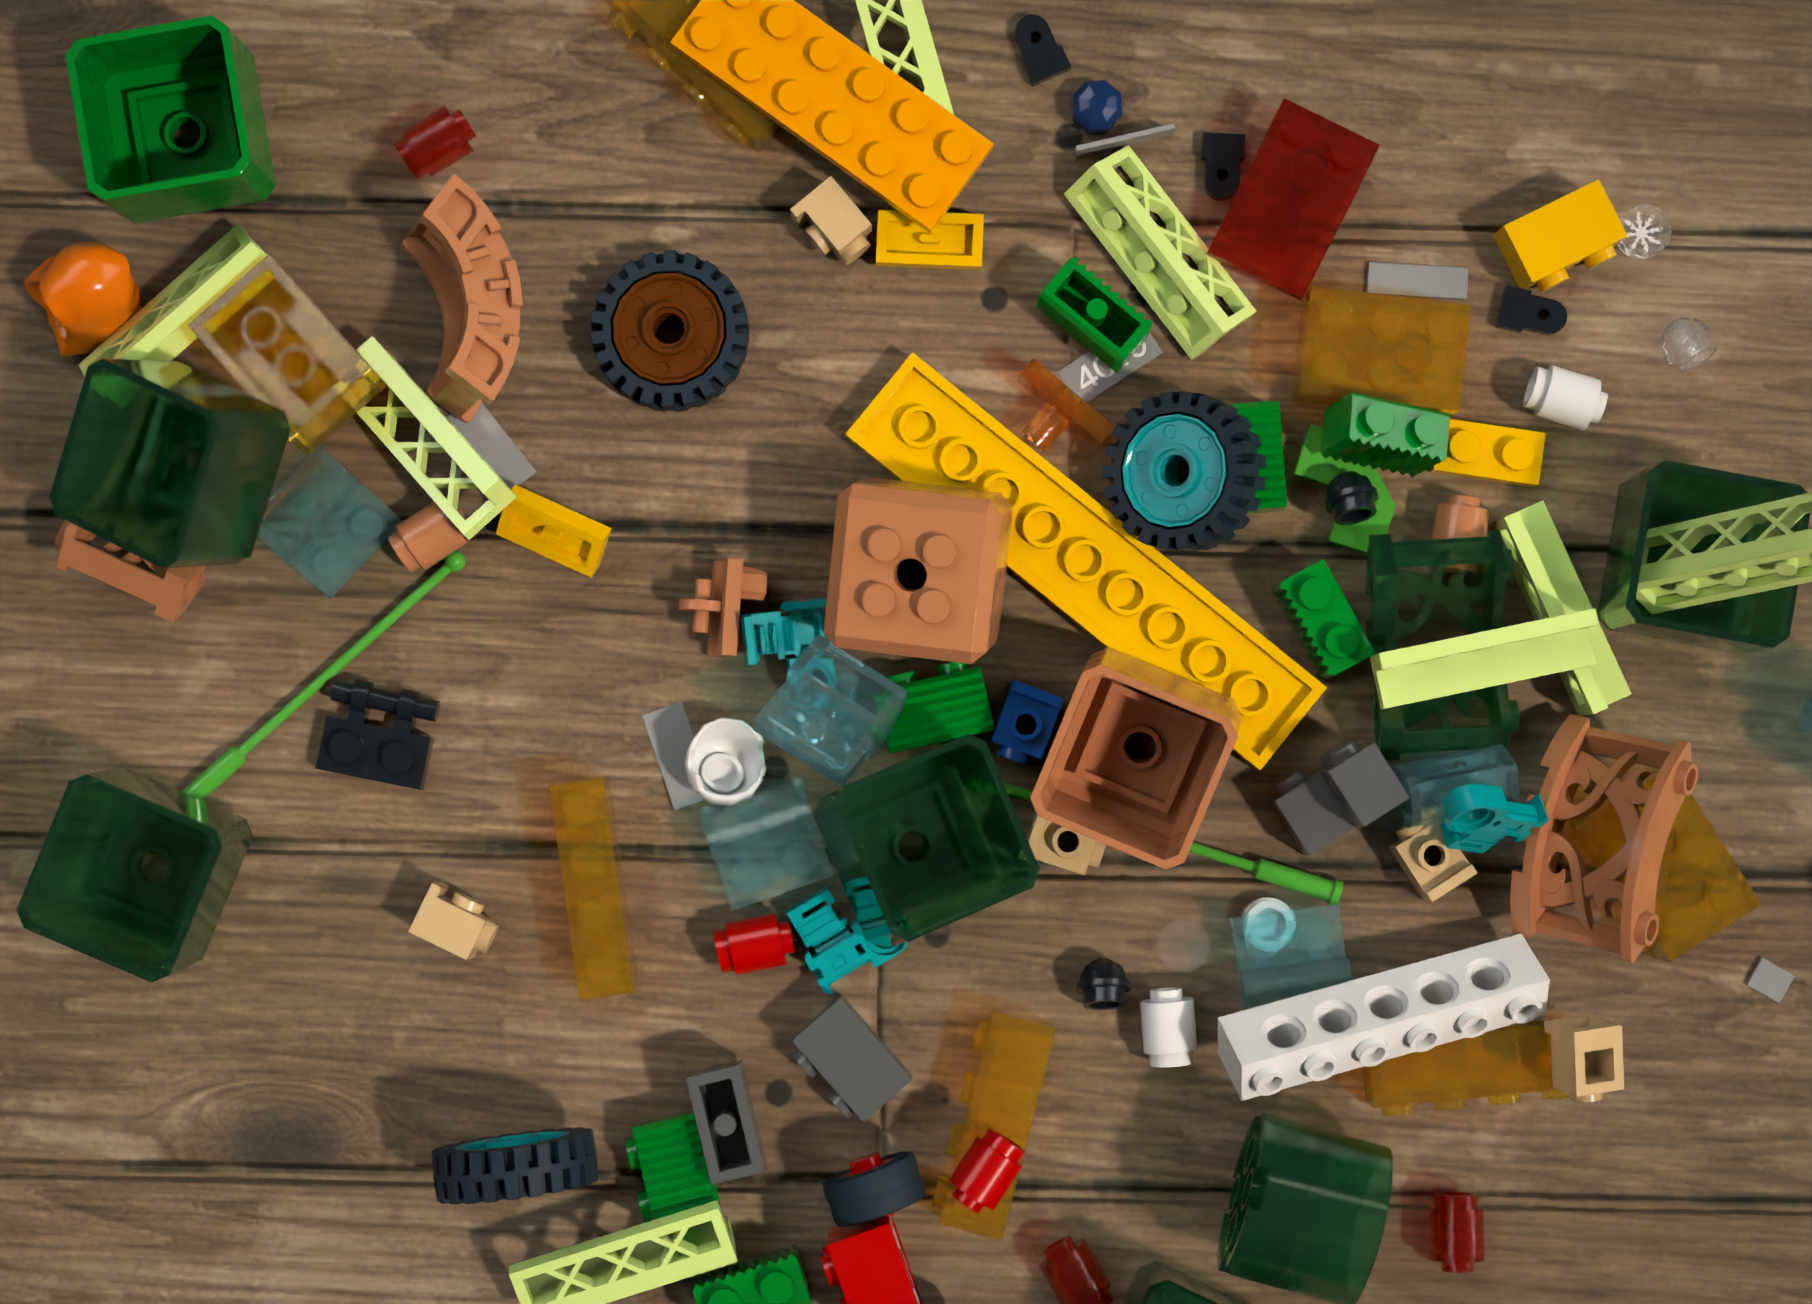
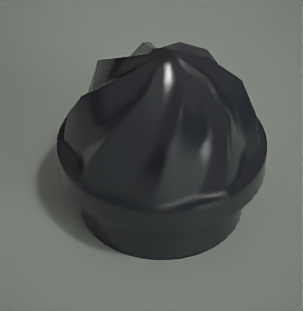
M1344 471L1330 481L1324 504L1326 511L1333 514L1336 524L1352 525L1364 522L1376 514L1375 502L1379 496L1377 489L1366 475L1358 474L1355 471Z
M1105 957L1095 959L1086 965L1077 984V993L1083 995V1007L1090 1010H1112L1124 1007L1126 1005V993L1131 990L1130 981L1127 980L1122 965Z

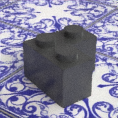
M1354 739L1350 742L1344 741L1320 756L1319 758L1324 766L1310 775L1306 776L1303 770L1300 769L1277 783L1275 788L1279 794L1268 802L1301 854L1310 856L1354 827L1367 826L1410 797L1375 742L1358 744Z

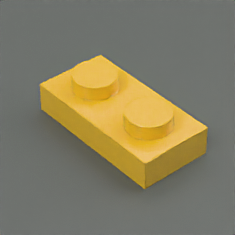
M878 210L876 266L981 271L984 214L946 213L930 234L899 211Z
M1450 419L1447 458L1432 466L1430 472L1536 487L1539 485L1546 433Z
M515 484L511 490L516 494L517 498L502 510L496 535L592 578L600 566L612 528Z

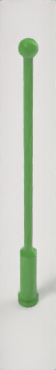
M454 551L445 557L444 564L242 745L230 747L174 798L170 797L165 802L169 811L178 820L184 822L189 817L188 813L245 763L246 754L451 571L457 572L463 569L466 563L465 556L459 551Z
M976 770L971 775L970 783L978 791L989 788L1031 802L1030 797L1033 792L1031 790L993 779L985 770ZM1195 842L1192 843L1189 850L1191 853L1251 871L1255 879L1327 901L1328 905L1334 907L1337 906L1342 894L1344 882L1335 879L1332 881L1263 858L1251 861Z

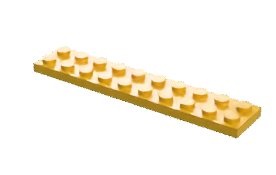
M913 352L846 432V438L899 481L1001 492L1013 506L1007 568L1105 648L1110 647L1233 698L1241 714L1238 738L1233 751L1257 771L1264 767L1326 690L1327 687L1157 549L1138 541V536L1127 533L1121 527L1124 524L1121 520L1115 519L1110 511Z

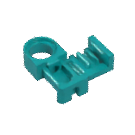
M817 597L809 598L806 601H785L781 604L780 610L788 611L787 616H781V611L740 615L744 663L755 665L757 664L756 662H760V655L777 653L778 660L785 659L788 690L797 701L806 706L820 707L826 705L835 697L839 687L836 654L826 651L822 607H826V599ZM810 667L821 668L827 677L825 690L815 697L805 696L799 688L800 675Z
M1480 783L1466 784L1449 791L1441 801L1447 821H1443L1440 824L1446 847L1450 849L1483 854L1505 836H1512L1514 842L1522 841L1531 835V828H1539L1549 821L1540 794H1537L1526 804L1506 801L1502 787Z
M825 886L788 908L786 913L807 947L804 952L806 964L814 973L823 992L833 994L832 983L869 961L876 968L900 954L906 948L910 939V929L900 911L889 906L876 907L850 922V927L853 930L850 933L846 927L848 924L846 917L839 920L832 909L831 904L836 901L828 886ZM826 900V905L803 918L802 914ZM889 917L896 920L900 925V936L890 946H879L870 938V928L879 918ZM811 945L816 951L815 955H812L808 949Z

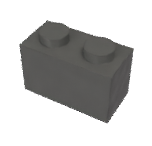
M842 994L792 1039V1042L798 1048L792 1053L794 1059L811 1078H814L818 1073L825 1078L833 1088L827 1094L829 1099L847 1119L856 1114L864 1123L912 1080L910 1071Z
M743 1060L690 1072L686 1077V1082L711 1185L765 1172L767 1160Z

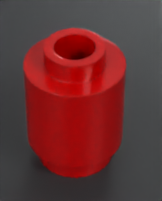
M776 913L726 923V929L714 931L715 946L722 973L735 971L736 975L739 976L787 965L786 954L795 952L789 921L779 923Z
M989 1127L983 1137L976 1136L948 1179L956 1187L952 1196L976 1213H980L984 1206L995 1210L1023 1167L1019 1161L1026 1151L1005 1135Z

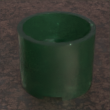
M1262 1112V1116H1255L1249 1126L1232 1175L1236 1179L1230 1195L1228 1214L1225 1213L1223 1215L1217 1253L1218 1270L1229 1273L1231 1276L1332 1304H1356L1374 1266L1386 1223L1393 1179L1392 1151L1390 1147Z

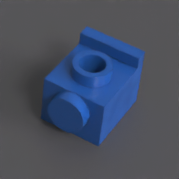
M1013 680L990 742L1000 745L997 755L1025 766L1028 765L1030 757L1042 760L1064 698ZM1030 715L1035 720L1036 728L1032 734L1022 735L1016 730L1015 723L1019 716Z

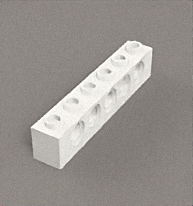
M1521 933L1218 1017V1054L1241 1101L1261 1095L1269 1096L1282 1089L1311 1081H1323L1335 1074L1364 1066H1376L1385 1060L1413 1052H1425L1435 1046L1466 1037L1475 1038L1485 1032L1512 1024L1528 1023L1537 1017L1546 1015L1550 979Z

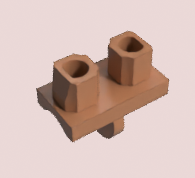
M726 558L725 561H713L712 580L696 579L694 599H679L678 610L693 612L692 632L708 633L706 656L731 657L737 656V652H743L741 623L739 620L741 600L763 601L767 592V572L744 567L743 559Z

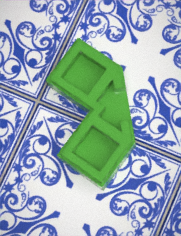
M1309 424L1292 476L1328 487L1330 481L1339 473L1355 471L1368 477L1372 485L1377 489L1379 496L1375 502L1377 512L1372 518L1352 525H1339L1333 520L1327 542L1375 558L1380 557L1396 506L1377 469H1373L1370 464L1363 467L1360 462L1353 465L1351 460L1344 463L1341 458L1334 461L1331 456L1325 459L1321 454L1323 427Z

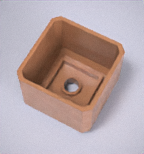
M873 477L851 484L837 496L824 634L836 648L966 664L974 663L999 639L1013 506L1001 492ZM916 559L924 565L927 579L922 588L911 590L900 584L897 578V568L903 560Z
M1110 647L1091 654L1079 678L1030 797L1037 816L1165 870L1183 864L1238 738L1241 714L1236 702L1231 697ZM1135 732H1145L1155 740L1156 752L1148 759H1136L1128 753L1126 739Z

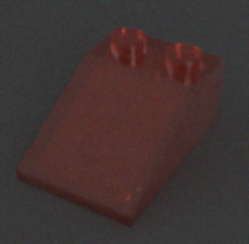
M1284 98L1206 255L1301 301L1355 198L1380 144Z

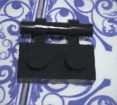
M356 679L354 684L334 680L330 700L349 704L348 720L326 716L315 769L423 790L434 738L414 734L417 718L436 722L440 701L422 698L419 691L403 689L401 693L374 688L373 682ZM370 709L397 714L395 729L368 725Z

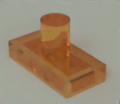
M1034 358L1019 374L1017 382L1044 404L1021 431L1022 435L1040 451L1045 453L1068 426L1074 429L1097 450L1112 434L1115 427Z

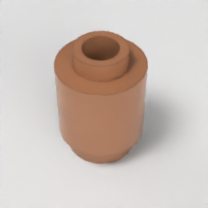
M1448 495V503L1436 504L1430 555L1435 557L1433 569L1457 574H1476L1477 563L1483 562L1490 515V510L1480 507V498L1466 495Z
M434 501L396 525L398 531L388 537L397 556L411 573L420 567L427 570L468 543L467 538ZM458 507L457 510L466 519L465 515Z

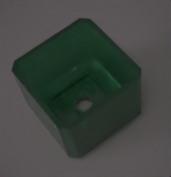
M102 358L87 368L49 498L57 516L161 568L237 564L252 555L291 428L283 410L180 362Z
M1667 460L1633 474L1619 484L1597 611L1598 617L1607 630L1735 654L1776 647L1790 637L1798 585L1651 614L1636 599L1647 529L1807 494L1806 491L1798 484ZM1806 513L1790 530L1797 532L1808 529L1810 513ZM1765 522L1754 525L1739 541L1742 543L1755 541L1771 524ZM1718 533L1706 535L1691 552L1695 554L1706 551L1721 535ZM1665 544L1649 548L1646 564L1657 562L1672 546Z
M969 734L833 791L820 798L814 814L815 821L866 941L882 948L910 942L1034 887L1040 871L986 741ZM905 833H914L924 842L925 852L922 859L917 863L906 861L899 853V840Z
M119 767L86 774L68 782L17 907V913L23 927L29 931L149 982L157 981L203 960L253 839V834L246 818L128 768ZM150 851L160 853L167 861L168 871L165 878L161 881L149 879L143 871V859Z

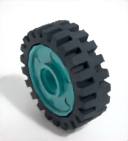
M1170 391L1160 393V397H1149L1141 401L1142 408H1131L1124 415L1128 421L1127 424L1116 425L1112 435L1118 438L1116 444H1107L1104 453L1105 456L1112 457L1111 465L1102 466V477L1110 479L1111 482L1110 486L1103 489L1106 499L1112 500L1116 504L1110 508L1115 519L1123 520L1125 523L1121 527L1130 535L1138 536V541L1163 550L1197 552V550L1215 548L1217 543L1228 542L1236 536L1233 532L1235 529H1244L1250 522L1246 514L1248 511H1257L1261 502L1260 499L1255 497L1256 490H1264L1266 478L1259 476V468L1266 467L1265 455L1257 453L1256 448L1262 446L1258 434L1250 432L1249 429L1253 425L1245 416L1237 414L1238 409L1232 405L1200 393ZM1187 460L1190 472L1187 480L1181 484L1178 479V470L1182 462Z
M569 1127L556 1130L553 1128L540 1131H523L516 1134L508 1133L495 1137L478 1138V1140L461 1141L460 1143L449 1144L432 1150L437 1202L441 1204H476L483 1201L484 1203H491L504 1199L509 1201L520 1199V1197L543 1196L545 1193L554 1194L564 1190L580 1188L598 1180L597 1154L591 1128Z

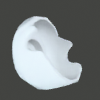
M721 717L704 724L691 740L685 758L687 778L693 791H696L700 798L710 804L733 806L751 798L763 781L762 777L767 769L763 752L764 740L760 733L745 721Z

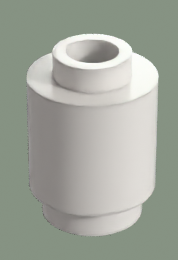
M1553 365L1548 369L1537 366L1529 379L1524 395L1523 407L1534 410V416L1584 431L1590 422L1597 424L1600 421L1606 407L1608 394L1601 391V380Z
M1180 987L1151 989L1150 999L1140 1001L1143 1050L1145 1054H1149L1150 1066L1163 1068L1193 1064L1192 1052L1197 1050L1194 998L1183 997L1182 988Z

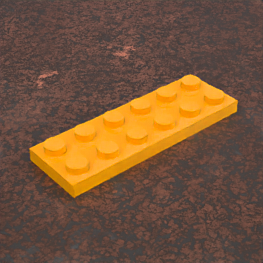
M701 0L670 41L671 47L930 234L994 147V143L795 0Z

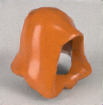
M83 242L66 246L57 254L47 258L24 280L25 288L30 296L46 310L48 324L53 330L59 352L64 357L92 353L142 309L140 289L131 273L126 256L103 242Z

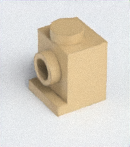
M832 176L827 178L790 209L791 219L798 228L805 222L810 225L804 232L824 256L829 251H832L839 261L843 260L846 265H849L865 253L871 245L867 239L872 236V224Z
M1035 812L1022 855L1085 876L1088 866L1099 867L1106 845L1041 818ZM1065 831L1073 832L1078 839L1076 848L1071 852H1064L1058 846V837Z
M1420 815L1396 830V834L1400 839L1388 847L1421 899L1434 902L1476 875L1477 871L1468 862L1461 850L1446 847L1440 828L1441 818H1432L1426 821L1424 816ZM1431 845L1437 846L1441 852V859L1434 866L1428 865L1424 860V851Z
M443 882L432 883L408 932L465 960L474 958L477 951L485 954L499 928V924L493 922L492 918L481 913L485 905L459 892H455L451 899L445 896L450 887Z
M1594 1014L1544 1021L1545 1032L1551 1034L1553 1088L1569 1094V1099L1577 1102L1599 1101L1603 1098L1602 1093L1624 1089L1621 1024Z

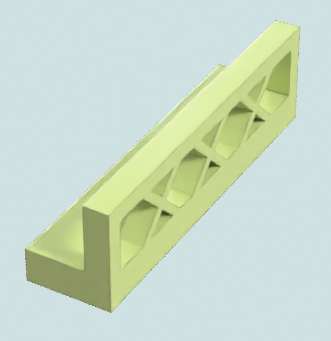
M854 0L869 54L882 64H884L883 60L894 65L892 71L896 74L903 70L918 78L921 92L954 115L922 0H889L885 7L873 0ZM895 4L897 5L899 15L892 11ZM869 9L880 15L874 26ZM887 19L904 29L907 45L900 57L879 47L877 36ZM910 54L914 66L906 62Z
M1129 145L1092 165L1064 193L1072 206L1191 360L1204 353L1226 333L1257 312ZM1121 166L1133 181L1134 187L1125 184L1114 169ZM1150 211L1160 216L1166 224V229L1159 227L1150 216ZM1182 253L1189 255L1198 266V271L1189 267L1182 258ZM1214 294L1224 299L1234 312L1233 315L1230 317L1226 315L1216 302Z
M236 224L78 365L88 385L99 396L105 394L119 408L130 398L137 386L143 387L276 269L277 265L239 224Z
M371 336L357 349V352L369 365L341 389L339 393L461 533L470 540L516 499L517 496L395 358ZM381 378L389 387L387 407H366L359 397ZM399 400H401L406 407H399ZM377 418H385V425L383 426ZM397 418L418 419L420 422L418 442H397L395 440ZM432 435L437 442H430V436ZM408 453H417L416 462L409 456ZM428 453L449 454L452 458L450 478H429L426 475ZM462 470L469 478H461ZM439 489H448L447 498ZM460 489H479L489 499L467 519L457 510Z
M1812 492L1632 533L1624 587L1651 614L1812 582V528L1797 532L1790 530L1806 513L1812 512ZM1765 522L1771 524L1755 541L1746 543L1739 541L1754 525ZM1715 533L1721 535L1706 551L1695 554L1690 552L1706 535ZM1665 544L1672 546L1657 562L1646 564L1649 548Z
M1540 501L1491 523L1535 621L1593 609L1544 501ZM1600 623L1589 627L1598 665L1559 673L1578 716L1596 714L1607 709V705L1632 694Z
M1596 608L1370 656L1381 710L1598 665L1589 628L1599 624Z
M718 1200L509 1265V1277L520 1304H606L736 1263L738 1260L734 1232L728 1216L723 1217Z

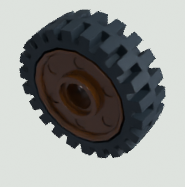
M664 251V254L657 255L654 252L644 254L642 259L635 262L632 259L622 265L623 269L618 274L614 272L607 280L605 289L603 291L600 290L596 298L595 310H592L591 315L592 330L590 332L595 357L609 382L625 397L638 405L666 412V410L682 412L688 411V408L692 407L699 408L708 404V401L715 396L718 398L724 393L726 387L735 381L740 373L742 364L745 362L749 343V322L745 305L730 279L709 261L705 262L699 259L697 255L687 252L685 255L678 254L676 251ZM668 320L681 322L685 329L683 337L673 344H664L657 339L656 333L659 326Z

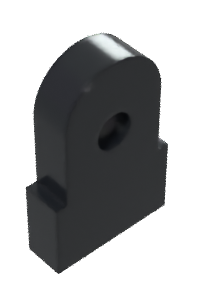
M1033 14L1021 18L1016 25L1015 39L1024 57L1022 65L1032 87L1070 71L1071 64L1062 45H1057L1046 20L1041 16ZM1037 35L1040 37V41L1032 43L1029 37Z
M1203 133L1201 160H1205L1204 188L1212 199L1225 201L1236 193L1240 183V162H1243L1245 159L1246 134ZM1217 173H1226L1227 180H1219L1217 178Z
M1506 285L1495 328L1521 333L1524 330L1542 335H1553L1565 326L1567 311L1559 301L1531 295L1532 290H1524L1523 288ZM1539 311L1546 313V321L1538 318Z

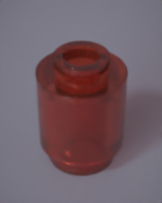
M444 105L403 131L404 138L394 143V146L416 180L426 174H429L432 178L473 152L468 142L477 136L460 109L450 114Z
M1472 1192L1434 1193V1206L1429 1207L1430 1260L1441 1262L1442 1271L1467 1273L1475 1271L1474 1263L1485 1261L1484 1208L1478 1206V1194Z
M1067 1235L1043 1250L1046 1259L1039 1265V1268L1060 1304H1110L1114 1298L1109 1291L1111 1282L1085 1239L1074 1242L1071 1236Z

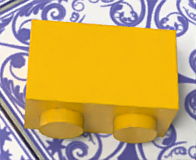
M1598 179L1504 225L1493 235V238L1518 287L1525 290L1537 285L1540 293L1568 280L1570 277L1566 270L1584 262L1589 270L1615 257L1617 253L1613 247L1628 235Z

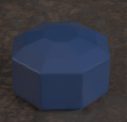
M1106 80L1086 81L1072 96V121L1086 134L1108 133L1121 119V93Z

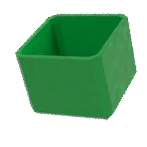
M214 16L76 39L66 53L65 57L87 188L134 224L265 201L275 188L276 181L254 56L232 30ZM187 122L198 124L201 136L197 144L187 149L177 147L174 136L178 127Z

